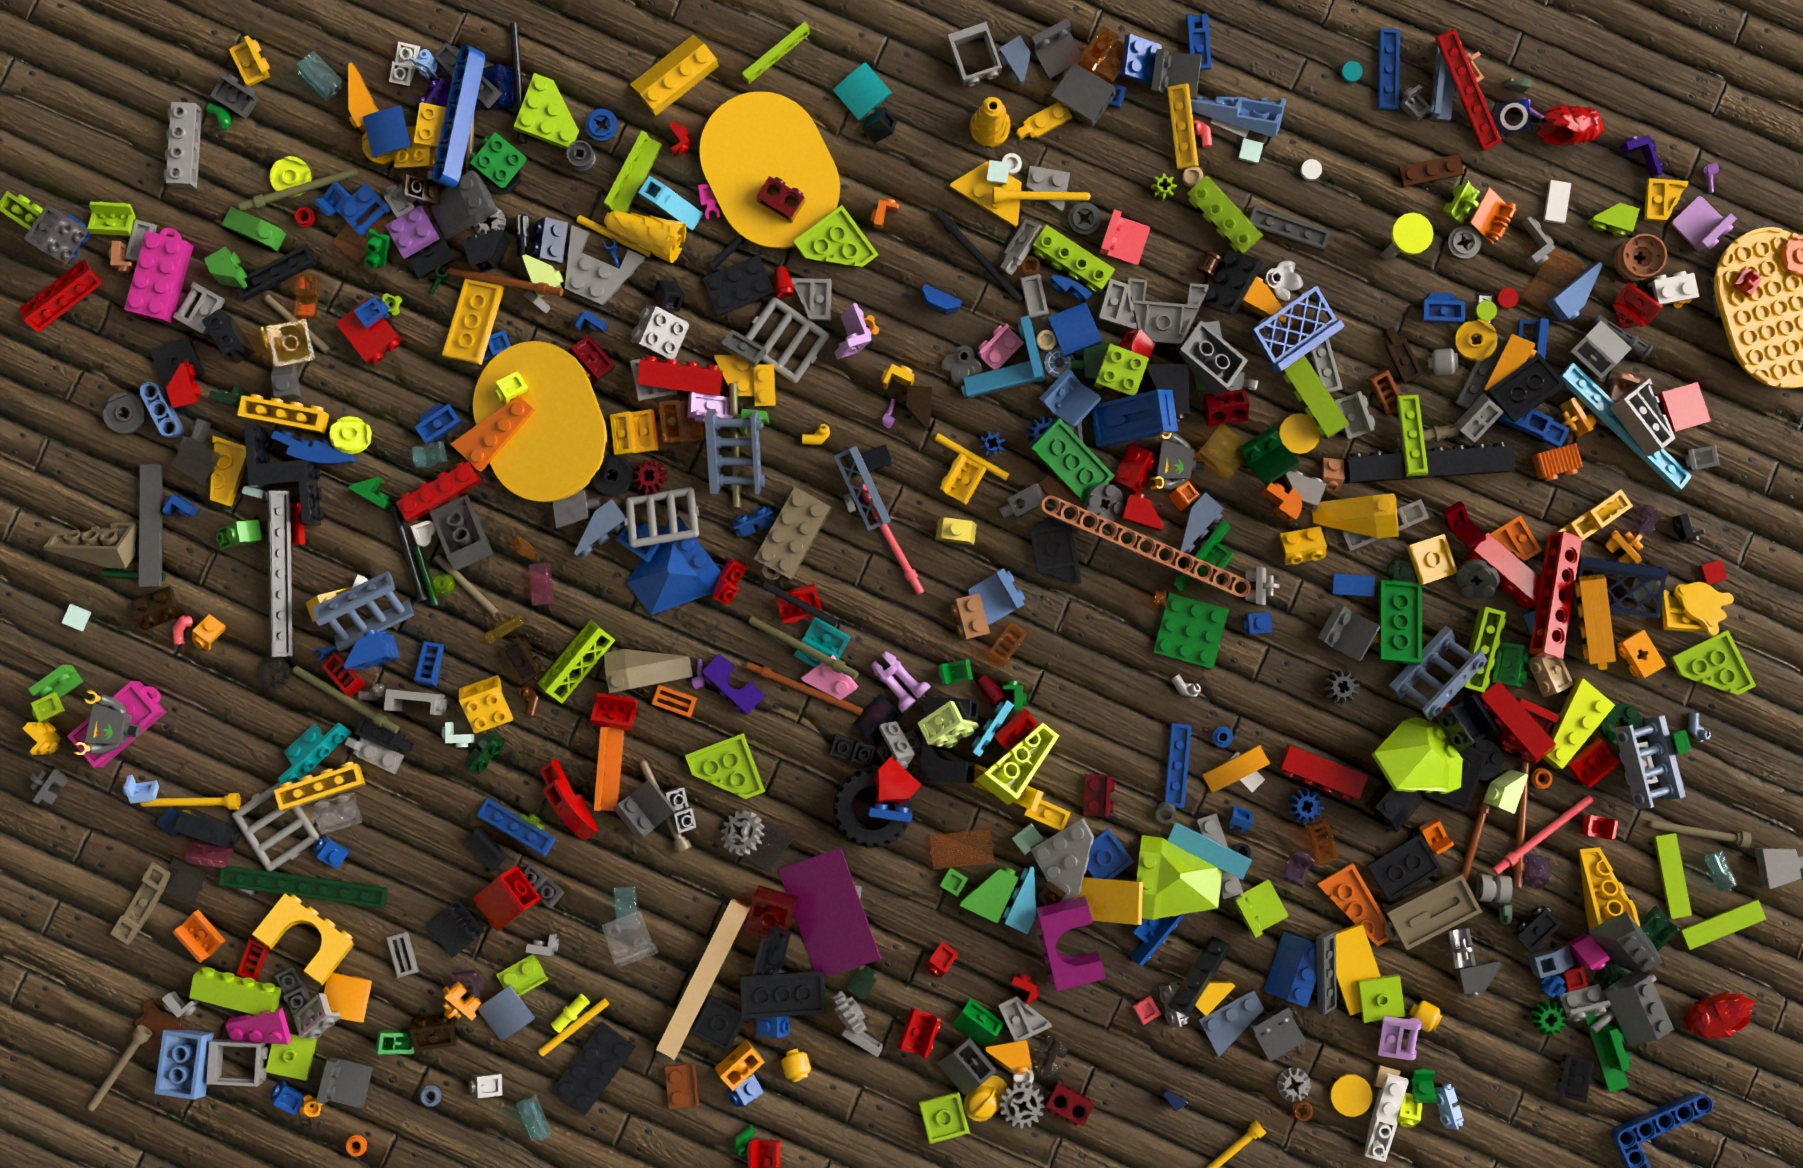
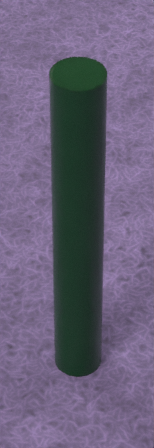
M421 546L414 547L413 551L431 607L437 606L439 601Z
M102 569L101 576L139 579V571ZM162 573V581H165L166 575Z

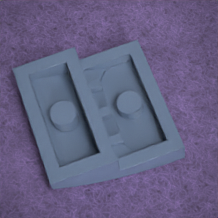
M510 984L477 1008L501 1041L523 1028L535 1018Z

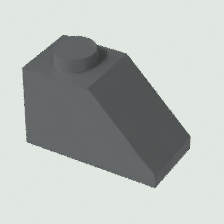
M296 357L274 360L271 374L274 397L281 400L301 398Z
M1493 959L1478 962L1476 966L1455 969L1459 992L1466 994L1467 997L1480 995L1479 992L1487 989L1500 969L1501 961Z

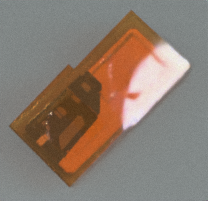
M297 274L294 291L296 294L294 316L296 318L316 319L319 277L314 274Z

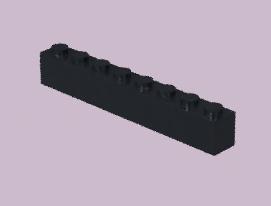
M1506 442L1494 443L1493 447H1485V444L1473 445V448L1465 449V445L1453 446L1452 450H1444V447H1434L1432 451H1426L1428 474L1420 476H1406L1403 450H1393L1391 454L1383 455V451L1370 452V456H1362V453H1352L1350 457L1344 459L1346 484L1506 473L1515 470L1513 445L1506 446Z

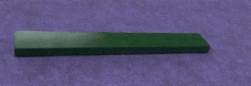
M224 864L221 865L218 886L281 895L287 894L289 896L293 894L296 897L382 909L386 906L388 887Z

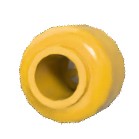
M1424 1000L1419 1005L1414 1004L1409 1013L1412 1018L1421 1020V1030L1425 1032H1430L1432 1029L1436 1030L1442 1018L1440 1009Z
M798 1049L786 1052L787 1056L781 1061L785 1077L791 1079L792 1082L808 1078L811 1066L807 1054L799 1052Z

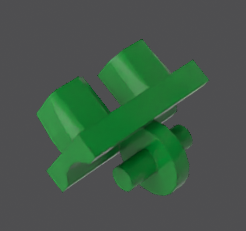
M374 229L368 231L364 258L365 266L375 269L377 266L382 268L386 266L388 249L391 245L390 236L378 234Z

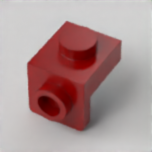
M675 120L669 124V127L679 143L673 146L671 151L674 156H681L688 152L689 147L692 145L687 137L689 132L683 124L679 126Z
M1585 814L1581 834L1615 840L1618 820Z
M1013 974L1010 980L1011 984L1028 991L1024 1001L1025 1004L1030 1005L1031 1001L1035 1002L1039 994L1037 984L1031 982V977L1025 974Z

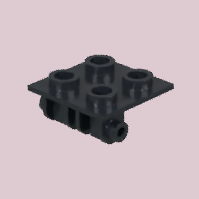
M460 899L449 905L444 912L427 925L428 929L452 958L485 932Z

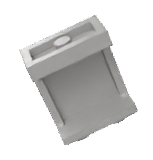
M386 689L384 710L402 711L403 699L430 702V715H443V711L447 709V699H445L443 694Z

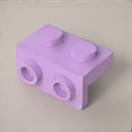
M695 392L689 393L687 418H693L695 422L705 423L707 410L716 409L717 417H720V419H733V416L729 415V397Z

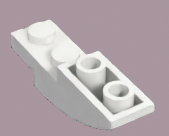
M1389 1073L1386 1074L1382 1090L1379 1089L1366 1141L1365 1157L1386 1162L1398 1124L1396 1120L1409 1083L1407 1078Z

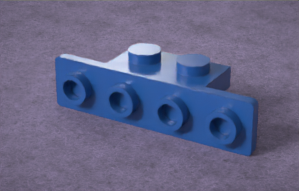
M1186 914L1159 918L1158 920L1142 919L1141 925H1133L1130 930L1143 941L1131 954L1130 958L1138 965L1143 966Z

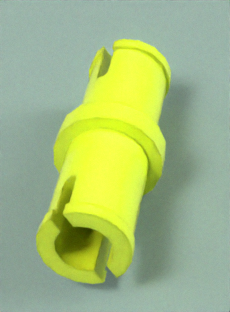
M580 994L569 1006H565L563 1012L551 1023L553 1029L561 1033L572 1020L575 1021L578 1018L577 1015L590 1003L583 994Z

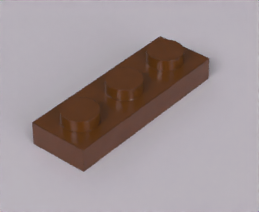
M1459 154L1404 165L1398 168L1402 188L1458 177L1464 174Z

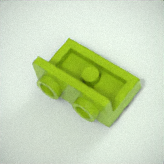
M91 201L89 203L92 212L87 227L89 234L131 236L136 216L130 204Z

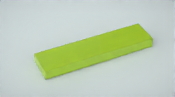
M803 22L742 73L743 79L747 84L754 81L810 35V29L806 22Z
M1397 396L1406 476L1427 475L1428 466L1419 396Z
M1669 833L1653 836L1669 919L1692 916L1677 834Z
M1755 899L1687 926L1679 931L1686 948L1691 950L1766 920V916L1759 900Z

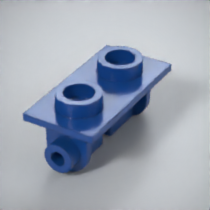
M761 506L756 508L754 513L749 515L742 514L736 517L732 524L734 529H736L738 538L741 536L744 538L755 533V524H758L760 530L773 525L776 519L771 514L770 506Z

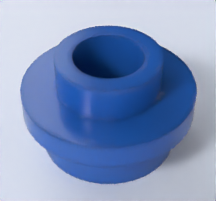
M1218 727L1212 733V740L1218 747H1227L1232 743L1233 734L1227 727ZM1225 733L1226 740L1221 741L1219 735Z

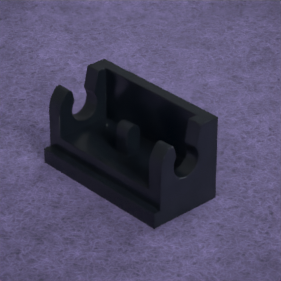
M776 926L770 927L765 939L758 969L759 973L764 974L767 969L773 970L772 975L775 976L780 969H783L792 931Z

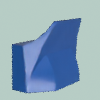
M926 284L922 288L921 296L928 308L944 315L959 311L962 300Z
M1430 293L1428 298L1423 300L1422 322L1436 324L1465 322V301L1457 300L1450 293Z
M438 403L420 415L419 424L415 426V429L425 444L428 445L454 430L461 423V420L450 404L445 406Z
M648 524L636 526L637 539L649 537ZM624 527L616 539L617 542L648 563L660 546V544L631 548L629 546L628 528L626 529V527Z

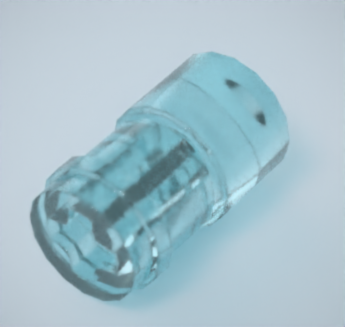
M1716 851L1704 857L1705 863L1709 867L1717 891H1732L1731 888L1738 883L1732 869L1728 865L1726 855L1723 851Z

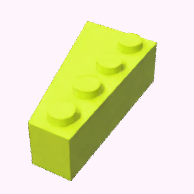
M1583 678L1574 680V685H1572L1573 687L1564 701L1565 704L1558 714L1560 715L1558 721L1549 733L1556 746L1543 759L1555 769H1563L1615 706V704Z
M1042 723L975 780L1007 805L1013 803L1019 798L1059 735Z

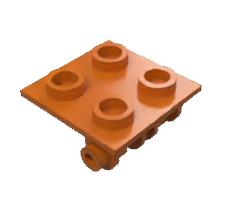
M1488 187L1470 224L1491 244L1494 241L1498 242L1508 227L1506 223H1510L1511 220L1509 218H1512L1516 212V205L1512 202H1509L1507 205Z

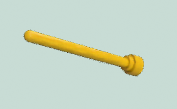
M993 187L992 202L1001 204L1006 199L1087 201L1090 199V194L1088 192L1006 191L1002 187Z
M229 793L224 797L156 798L153 801L139 803L142 807L224 806L229 810H238L241 805V797L239 793Z
M1254 1120L1249 1125L1248 1132L1206 1168H1219L1253 1138L1263 1137L1266 1131L1257 1120Z

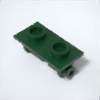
M492 731L486 733L478 743L482 750L479 751L477 748H474L466 758L465 765L469 767V770L481 774L488 767L491 759L500 752L505 741L498 738Z

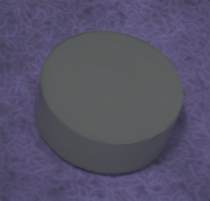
M1161 802L1156 806L1155 818L1159 822L1170 823L1175 819L1176 809L1173 804Z

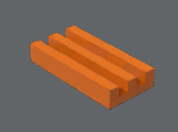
M658 685L651 704L691 718L698 698ZM663 690L691 700V704L662 695L660 691ZM661 698L689 708V710L686 712L657 702V700Z

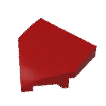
M1629 282L1616 298V303L1613 304L1618 322L1616 325L1621 329L1650 324L1663 305Z
M892 756L878 769L877 775L873 778L877 787V803L889 801L902 804L921 786Z

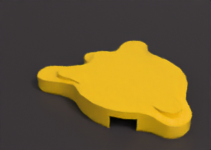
M1694 582L1687 585L1679 584L1673 590L1674 596L1678 599L1679 603L1682 602L1685 609L1683 613L1688 618L1701 624L1709 636H1715L1719 633L1718 622L1727 617L1721 607L1733 603L1734 598L1732 594L1720 593L1710 585L1702 582Z

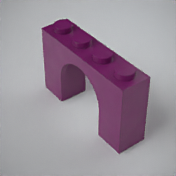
M1082 896L1036 908L1038 916L1034 917L1037 929L1042 931V935H1039L1041 947H1045L1047 952L1043 954L1045 965H1050L1051 971L1047 972L1050 985L1054 984L1056 991L1105 979L1098 951L1076 957H1067L1056 950V943L1064 932L1093 924L1086 897Z

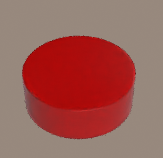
M1504 288L1496 296V302L1502 309H1511L1517 304L1519 299L1517 292L1512 288Z

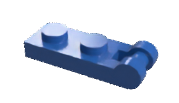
M1205 13L1200 16L1188 14L1186 15L1189 54H1199L1202 56L1200 71L1211 70L1208 14ZM1201 24V28H1195L1194 25Z

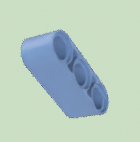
M144 383L140 388V395L159 432L165 437L178 439L183 434V425L174 408H172L165 390L155 383ZM155 388V395L153 397H150V390ZM164 406L165 412L159 415L160 407ZM174 424L173 432L168 433V427Z

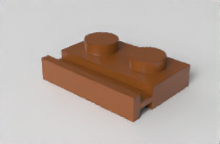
M696 1062L665 1066L669 1109L699 1106Z

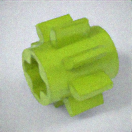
M1163 173L1160 179L1155 177L1154 182L1156 184L1151 185V189L1156 192L1154 197L1160 196L1162 201L1165 200L1167 195L1173 197L1174 193L1171 190L1177 188V185L1172 183L1174 177L1168 178L1165 173ZM1162 183L1167 187L1166 190H1163V187H1161Z

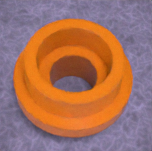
M1538 768L1531 774V782L1536 788L1545 789L1552 783V774L1545 768ZM1539 775L1544 776L1543 782L1538 781Z
M361 1135L351 1136L346 1142V1151L354 1157L362 1155L367 1149L366 1139ZM354 1142H358L360 1144L359 1149H356L354 1147Z

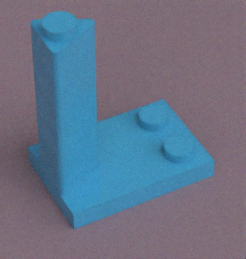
M1029 316L1020 317L1021 323L1018 324L1020 336L1026 340L1030 361L965 377V385L961 386L964 398L968 397L970 399L1033 382L1040 383L1046 381Z

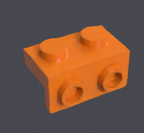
M199 910L193 912L181 926L173 931V934L198 962H202L212 956L226 941Z

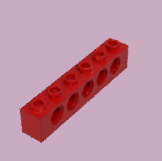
M1564 531L1548 534L1529 650L1530 654L1547 660L1563 659L1582 538Z

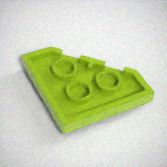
M534 73L513 130L567 150L568 146L576 141L579 130L554 80Z
M843 205L793 241V244L804 259L862 268L879 255Z
M1728 630L1722 631L1670 657L1679 676L1718 690L1739 695L1756 686Z
M744 733L685 755L690 771L695 777L701 778L744 799L766 792Z

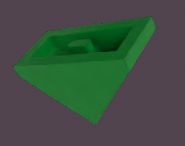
M388 1028L378 1032L375 1054H414L410 1031Z

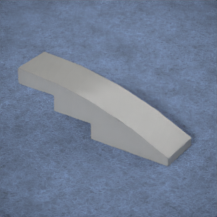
M1421 499L1397 509L1398 530L1400 531L1429 518ZM1348 531L1342 532L1350 551L1378 540V538Z

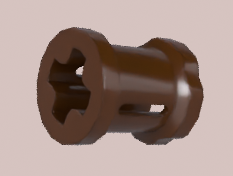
M1206 251V257L1202 264L1197 267V271L1212 278L1216 266L1223 259L1212 251Z

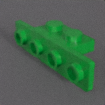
M1223 520L1214 527L1213 534L1208 540L1206 539L1202 542L1200 550L1193 557L1221 569L1226 567L1234 556L1233 552L1220 544V541L1230 530L1227 521ZM1202 565L1197 568V574L1200 577L1205 574V568ZM1178 573L1173 585L1181 592L1192 578Z
M1590 1014L1584 1020L1607 1090L1614 1092L1628 1087L1629 1084L1624 1071L1630 1070V1057L1628 1052L1624 1050L1622 1033L1617 1028L1609 1026V1023L1597 1033H1594L1590 1026L1604 1014L1599 1016Z

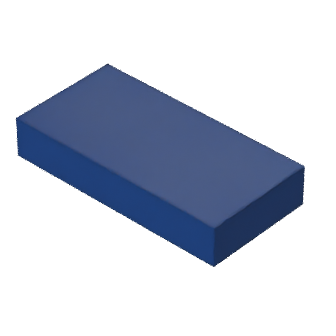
M1333 573L1331 594L1374 597L1375 576Z

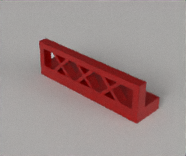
M83 259L20 307L19 310L22 318L39 333L102 285L103 281L91 269L90 264Z

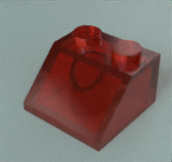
M759 885L752 898L745 933L766 938L771 926L789 930L795 914L798 896Z

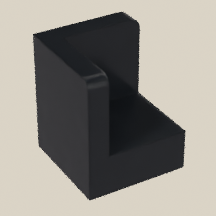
M883 107L865 118L862 130L874 143H877L893 134L897 120Z
M657 280L652 299L659 308L665 311L679 312L685 293L675 281Z

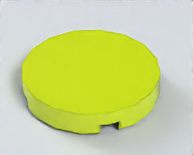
M288 156L274 163L270 170L269 178L277 192L310 182L312 175L304 161L297 157ZM305 192L290 196L289 198L301 196Z
M1417 213L1404 214L1396 220L1391 229L1392 243L1400 249V252L1408 255L1419 254L1426 250L1431 244L1434 234L1428 219Z
M342 417L330 427V442L336 450L342 453H360L367 449L371 443L372 432L370 426L366 425L358 417Z

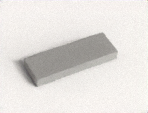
M1328 338L1309 352L1316 374L1328 392L1333 393L1343 388Z

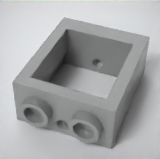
M987 22L948 34L947 42L963 86H974L980 83V80L986 78L992 80L1001 74L1002 65ZM984 38L994 67L966 76L956 46Z
M214 1039L209 1041L206 1084L255 1087L261 1085L267 1076L266 1068H264V1061L268 1056V1047H265L266 1043L230 1039ZM224 1046L256 1048L254 1077L222 1076Z

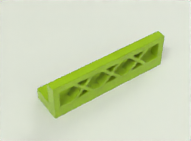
M641 131L604 201L607 209L611 211L628 213L662 148L661 143L649 138L648 134L644 131Z
M590 620L540 679L538 684L546 693L560 703H563L613 644L615 639ZM601 635L607 638L602 646L596 647V641ZM592 653V658L588 662H583L585 654ZM579 668V674L569 679L570 672ZM560 685H565V690L560 696L554 692Z

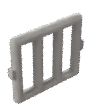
M773 297L760 316L755 317L752 322L753 326L745 337L753 340L775 307L784 312L785 316L763 346L767 351L761 361L765 364H774L776 372L791 382L797 383L809 365L814 364L816 361V355L829 338V333L778 298ZM793 318L802 324V327L776 362L767 354ZM810 330L818 335L819 338L795 373H792L784 366Z
M692 487L626 498L627 518L624 521L626 529L628 528L629 546L631 548L699 536L697 517L700 515L699 508L696 506L695 492ZM687 496L690 530L678 532L675 498ZM666 499L670 533L657 535L654 501ZM646 503L649 537L637 539L634 505Z
M279 782L263 793L255 794L251 797V801L232 813V818L267 871L274 870L289 859H295L300 855L301 851L319 839V834L299 806L292 809L298 818L297 820L259 844L253 833L287 811H281L278 807L249 827L242 816L274 796V790L280 788L279 785L281 783ZM303 826L309 837L270 861L265 850Z

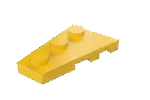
M213 436L214 454H212L213 474L211 475L210 500L232 507L247 466L246 446Z

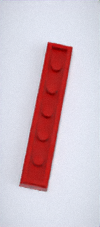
M1456 28L1435 37L1481 151L1501 143L1502 140Z

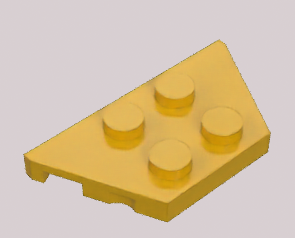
M985 162L950 184L949 188L1017 228L1020 200L1006 199L1001 204L993 203L992 189L993 187H1002L1006 191H1021L1022 182L1008 174L1007 185L987 182L989 162Z

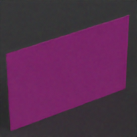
M841 848L778 869L814 971L823 970L824 977L881 960Z

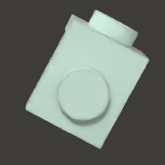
M445 722V727H442V738L445 739V743H456V747H468V743H474V734L454 735V723Z

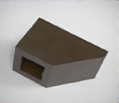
M408 174L404 175L402 196L407 202L424 207L439 205L441 184Z

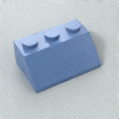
M163 1030L154 1094L192 1100L206 1096L209 1041L213 1040V1032Z

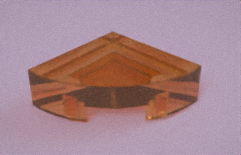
M515 536L513 544L517 553L534 560L538 555L535 549L520 536Z

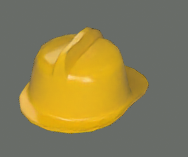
M992 1075L982 1085L969 1092L964 1098L963 1103L964 1111L968 1117L980 1122L991 1118L1001 1108L999 1101L1004 1100L1001 1098V1093L1007 1094V1084L999 1076Z

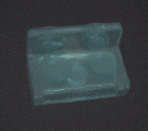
M536 1094L516 1103L532 1142L539 1139L542 1141L552 1134Z

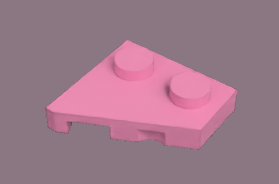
M833 654L829 656L836 660V657ZM823 662L801 677L802 681L839 700L845 698L858 687L851 677L842 672L839 674L833 671L832 667Z

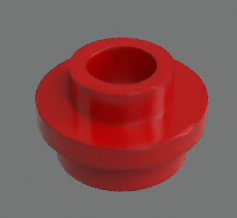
M301 207L295 212L294 220L300 227L307 228L315 222V213L308 207ZM308 215V220L303 221L302 217Z

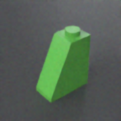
M1006 866L1004 869L997 868L960 901L959 906L998 924L1019 878L1015 875L1016 871Z

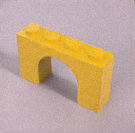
M284 894L252 935L263 945L272 949L283 934L295 925L307 924L316 928L322 937L321 947L305 968L304 973L323 986L354 946L351 940L353 937L344 930L340 933L334 928L336 925L329 919L325 918L323 921L317 916L319 913L312 907L308 906V908L302 906L300 904L302 901L295 895L288 896Z

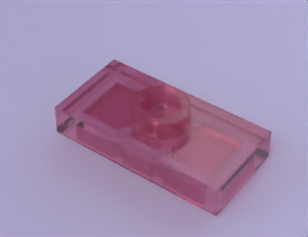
M551 563L529 564L532 606L554 604Z
M192 843L185 856V863L227 869L234 852L232 848Z

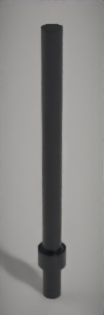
M510 23L516 114L518 117L524 101L518 23ZM518 131L519 144H526L527 137L526 134Z
M939 209L934 215L945 226L944 229L949 234L952 233L1017 303H1020L1024 297L957 228L958 225Z

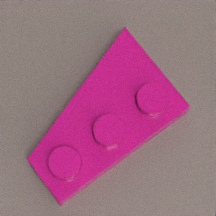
M277 1008L275 1012L270 1013L263 1011L256 1016L244 1015L230 1018L225 1024L230 1040L288 1045L292 1039L283 1008Z

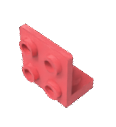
M1114 209L1099 253L1138 265L1150 227L1120 217L1122 212Z

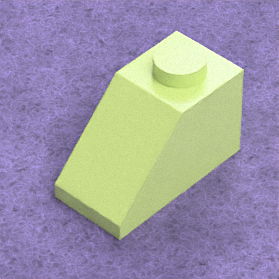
M526 254L522 256L532 283L538 284L543 282L548 283L549 286L562 288L561 283L564 281L559 270L556 271L553 266Z
M1510 769L1490 782L1483 803L1515 814L1528 774Z

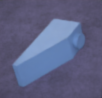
M1601 262L1588 267L1546 301L1560 322L1567 319L1571 321L1580 314L1579 310L1585 306L1602 268Z

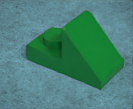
M380 477L351 484L348 488L386 510L393 504L388 501L389 496L380 491L375 494L383 481Z

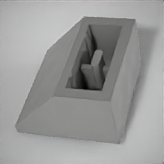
M1600 320L1571 352L1602 379L1632 348Z

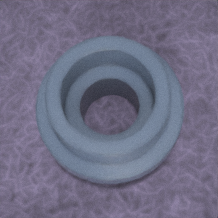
M434 1085L426 1086L420 1093L421 1102L428 1107L437 1105L442 1097L440 1089ZM429 1092L434 1093V1099L428 1097Z

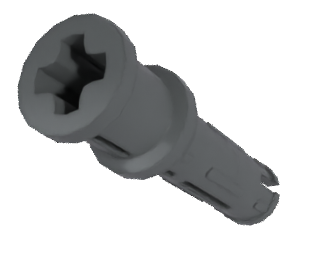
M1600 314L1592 323V326L1595 327L1600 320L1604 322L1632 348L1630 351L1639 356L1641 361L1646 359L1654 347L1638 339V335H1631Z

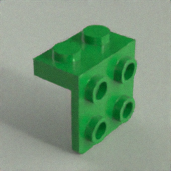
M494 132L491 137L487 135L481 142L482 149L478 153L476 151L472 153L468 159L470 164L467 168L474 172L477 169L495 185L503 189L526 162V157L499 134Z

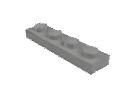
M1217 813L1196 819L1201 835L1228 848ZM1222 870L1220 886L1222 899L1243 893L1239 878Z

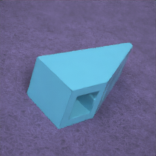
M650 175L638 192L641 199L674 220L685 223L686 227L692 231L703 216L701 211Z
M1031 865L1028 869L1024 868L1020 877L1023 880L1020 888L1016 887L1011 896L1014 901L1011 907H1006L1002 916L1005 918L1004 923L1025 934H1028L1034 917H1036L1034 867Z

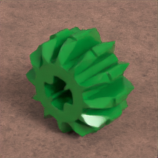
M1545 1000L1542 1006L1538 1003L1535 1004L1537 1011H1530L1535 1017L1529 1019L1531 1023H1535L1533 1029L1535 1031L1539 1030V1034L1542 1036L1547 1034L1549 1037H1553L1554 1032L1561 1034L1559 1027L1565 1028L1566 1024L1562 1023V1020L1567 1019V1016L1562 1014L1564 1009L1557 1007V1003L1553 1001L1549 1004ZM1550 1015L1551 1019H1548V1022H1546L1545 1019Z

